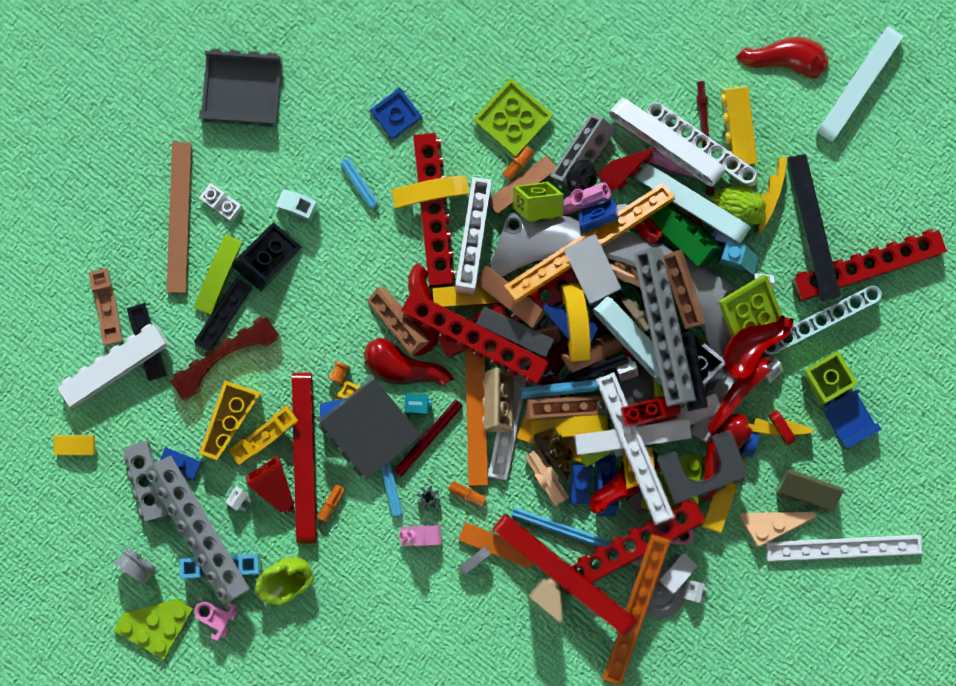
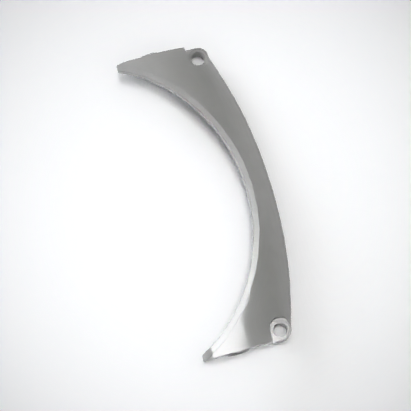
M513 212L505 222L489 267L503 277L517 268L548 258L586 232L582 233L579 218L558 216L555 219L543 218L538 219L536 222H529L518 212ZM510 220H517L519 222V225L513 226L510 223ZM626 231L602 247L608 259L620 261L635 268L636 264L633 255L635 252L648 248H662L663 255L678 251L661 242L656 244L648 243L640 234ZM684 254L706 319V323L700 326L710 348L722 357L731 334L718 301L740 288L708 266L698 267Z

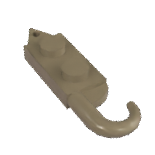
M620 289L615 291L620 303L643 332L649 330L650 327L646 322L648 320L644 310H641L636 301L632 302L628 296L625 297Z

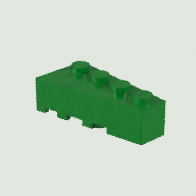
M672 203L649 216L664 233V236L682 250L698 267L709 265L723 248L722 245Z

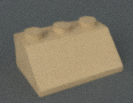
M493 368L485 372V378L483 379L485 397H483L484 416L482 423L484 430L490 432L513 431L514 375L503 369Z
M549 577L547 580L542 578L528 596L558 622H561L560 591L557 589L559 585Z

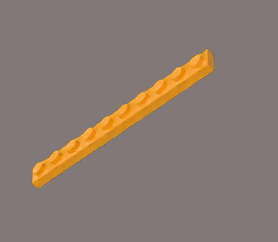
M662 183L618 212V220L586 232L506 284L505 290L515 303L519 302L572 267L564 251L565 248L593 234H596L601 247H603L674 201L675 196Z

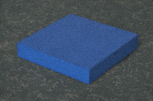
M400 87L370 109L372 115L392 141L423 118Z
M615 199L579 211V224L582 233L619 219Z

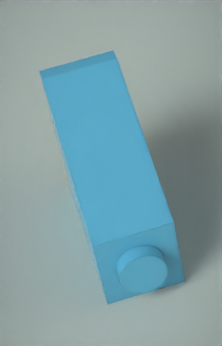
M727 240L721 249L717 264L753 276L759 257L747 246Z

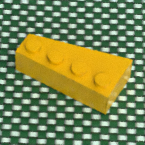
M741 86L720 89L721 104L724 112L723 122L726 125L727 131L725 132L726 143L729 144V152L747 164L758 163L749 87ZM732 162V166H738V163Z
M224 380L199 454L218 460L261 393Z

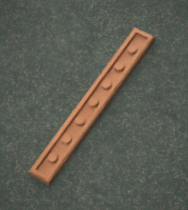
M172 142L167 293L187 294L191 142Z

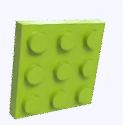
M510 78L477 114L473 121L516 158L548 123L553 114Z
M767 275L756 278L718 301L731 336L749 326L776 322L782 315Z

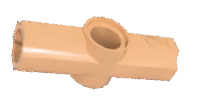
M539 448L525 456L529 466L535 473V478L542 489H545L554 506L569 498L559 482L558 475L553 467L548 464Z

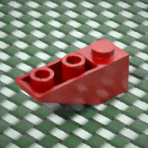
M653 147L613 160L597 176L612 191L621 190L628 183L626 179L630 175L634 177L641 170L639 166L643 162L648 163L654 157L653 152L656 149Z
M665 397L620 408L626 427L660 423L676 419L681 414L679 404L667 406Z

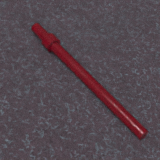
M699 81L697 82L698 97H696L697 105H699L701 132L709 137L707 117L708 96L705 93V82ZM702 141V148L707 145V141ZM706 185V194H714V187Z

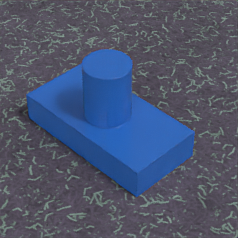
M165 447L160 460L171 456L182 475L194 480L202 462Z
M571 465L570 504H589L591 466Z

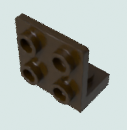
M555 428L534 434L533 440L550 465L555 467L563 481L568 480L573 452L564 443L562 435Z

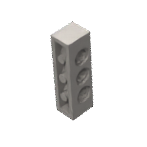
M591 113L550 177L560 186L569 190L567 174L571 166L579 160H587L594 164L616 129L603 117Z
M143 441L124 447L123 458L125 463H129L130 471H128L130 481H134L136 489H133L136 501L139 500L141 507L138 508L141 519H144L145 522H150L170 516L152 483L150 482L147 487L141 485L142 478L147 476L145 470L155 463L150 442ZM139 458H143L145 462L141 469L136 467V461ZM149 495H153L155 498V503L152 506L146 503Z

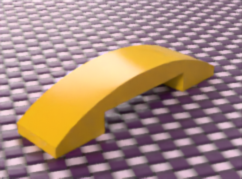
M466 175L433 179L391 190L395 209L413 206L416 203L470 194Z
M580 283L561 285L563 304H566L570 342H568L570 362L590 360L589 320L583 289Z
M286 405L264 425L228 450L237 464L241 465L279 439L298 420L289 406Z
M606 415L530 421L532 441H534V434L555 428L563 438L609 430Z

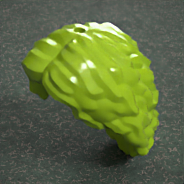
M729 183L720 187L717 191L715 190V195L710 198L713 204L749 226L762 223L765 219L764 210L766 209V202L760 194L747 186Z
M283 558L264 570L256 579L255 593L258 594V598L263 603L278 606L288 603L308 590L315 579L312 568L302 558Z

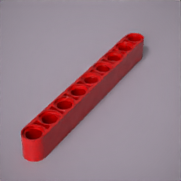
M297 372L292 373V412L298 420L293 426L296 543L316 544L312 373Z
M504 513L492 528L498 535L624 637L628 638L639 624L635 617L507 514Z

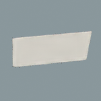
M596 234L564 249L590 304L621 289Z

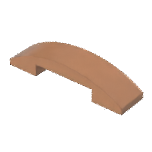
M108 268L88 272L91 288L95 296L103 345L122 342L119 312Z

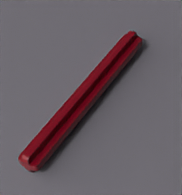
M458 400L452 402L394 470L396 474L402 477L460 411L463 405Z

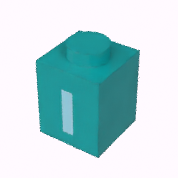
M405 393V414L428 415V410L432 411V399H429L428 394Z

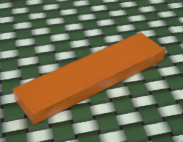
M465 522L458 540L480 549L486 546L490 553L529 569L531 568L533 562L501 536Z

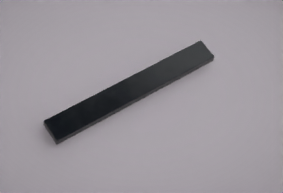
M801 154L787 157L821 302L840 299L841 295L807 155Z

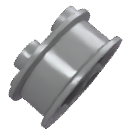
M122 548L123 553L117 561H112V563L132 579L147 587L146 583L153 574H157L155 571L156 567L145 558L140 560L141 556L131 548Z

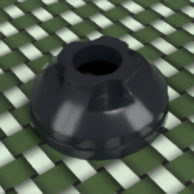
M587 160L575 162L567 174V186L571 192L575 189L585 190L595 186L597 183V169L593 163ZM591 175V181L586 185V178Z

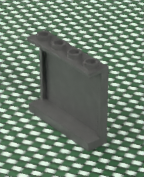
M210 49V51H205L206 63L202 109L199 110L201 122L277 127L282 70L281 56H278L276 53L259 55L258 52L249 51L248 54L240 53L237 50L221 52L220 49Z
M372 374L365 378L367 382L322 419L319 416L317 417L320 422L318 427L324 434L328 432L332 438L329 439L336 449L340 446L344 451L341 455L348 463L352 461L355 464L353 467L355 472L360 477L364 475L366 479L370 478L421 436Z

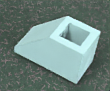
M283 189L276 207L311 222L318 203L304 195Z

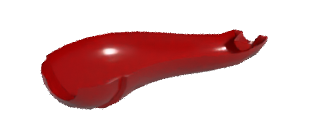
M798 36L785 38L758 49L746 47L736 56L741 63L748 67H785L811 79L818 78L829 65L828 55L823 46L809 38Z
M416 263L408 276L409 294L411 291H414L433 301L426 282L428 272L419 263ZM427 307L419 310L420 317H425L428 314ZM441 316L436 319L437 326H442ZM415 319L416 325L429 339V343L413 355L422 356L432 351L439 340L437 337L439 336V331L434 328L429 331L421 326L422 322Z
M781 315L776 322L749 326L735 333L728 342L722 357L727 372L736 378L750 376L763 352L769 346L789 335L794 319Z
M386 338L374 339L364 349L365 365L377 378L387 383L401 385L417 382H435L439 386H443L454 380L452 374L444 366L415 360L404 354L397 345L395 346Z
M759 358L757 366H755L750 376L736 378L708 424L710 434L715 432L726 421L747 394L763 380L770 371L767 365L774 361L769 358Z
M731 413L726 421L715 432L710 434L706 446L703 481L711 478L719 467V456L711 437L730 430L739 450L748 441L752 433V429L747 423L748 416ZM715 489L708 491V495L701 497V499L706 501L717 491Z
M653 451L654 470L658 474L659 463L657 461V454ZM623 461L621 469L615 478L592 495L590 501L591 512L602 513L608 505L641 492L639 486L627 489Z

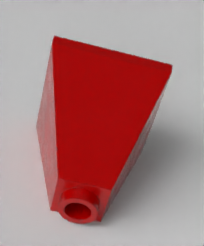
M278 455L246 475L247 485L278 511L286 514L294 509V501L281 459Z

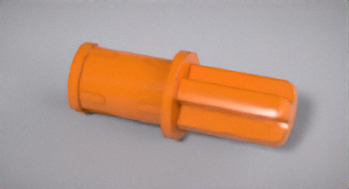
M526 146L516 158H513L514 161L503 172V176L509 181L512 180L522 168H525L524 165L535 153Z
M452 481L448 488L449 492L464 498L463 501L468 500L482 507L486 496L471 490V487L467 488L455 481Z
M339 485L334 486L327 500L324 499L325 503L316 517L324 522H328L334 509L338 508L336 505L345 492L343 487Z

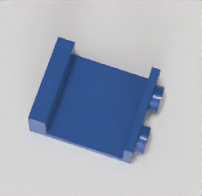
M850 388L842 393V398L838 400L833 398L825 403L826 407L822 408L844 449L881 430L879 424L874 423L858 395L860 393L859 389L853 391Z

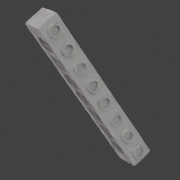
M648 248L635 252L633 255L667 406L695 401L662 248Z
M168 456L153 463L145 470L147 478L157 491V495L164 503L168 514L174 520L178 531L184 537L188 548L193 552L198 565L203 569L208 582L213 586L218 599L225 605L240 597L250 588L173 458Z

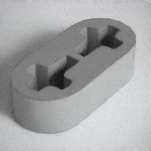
M485 546L458 568L463 576L486 559L491 554Z

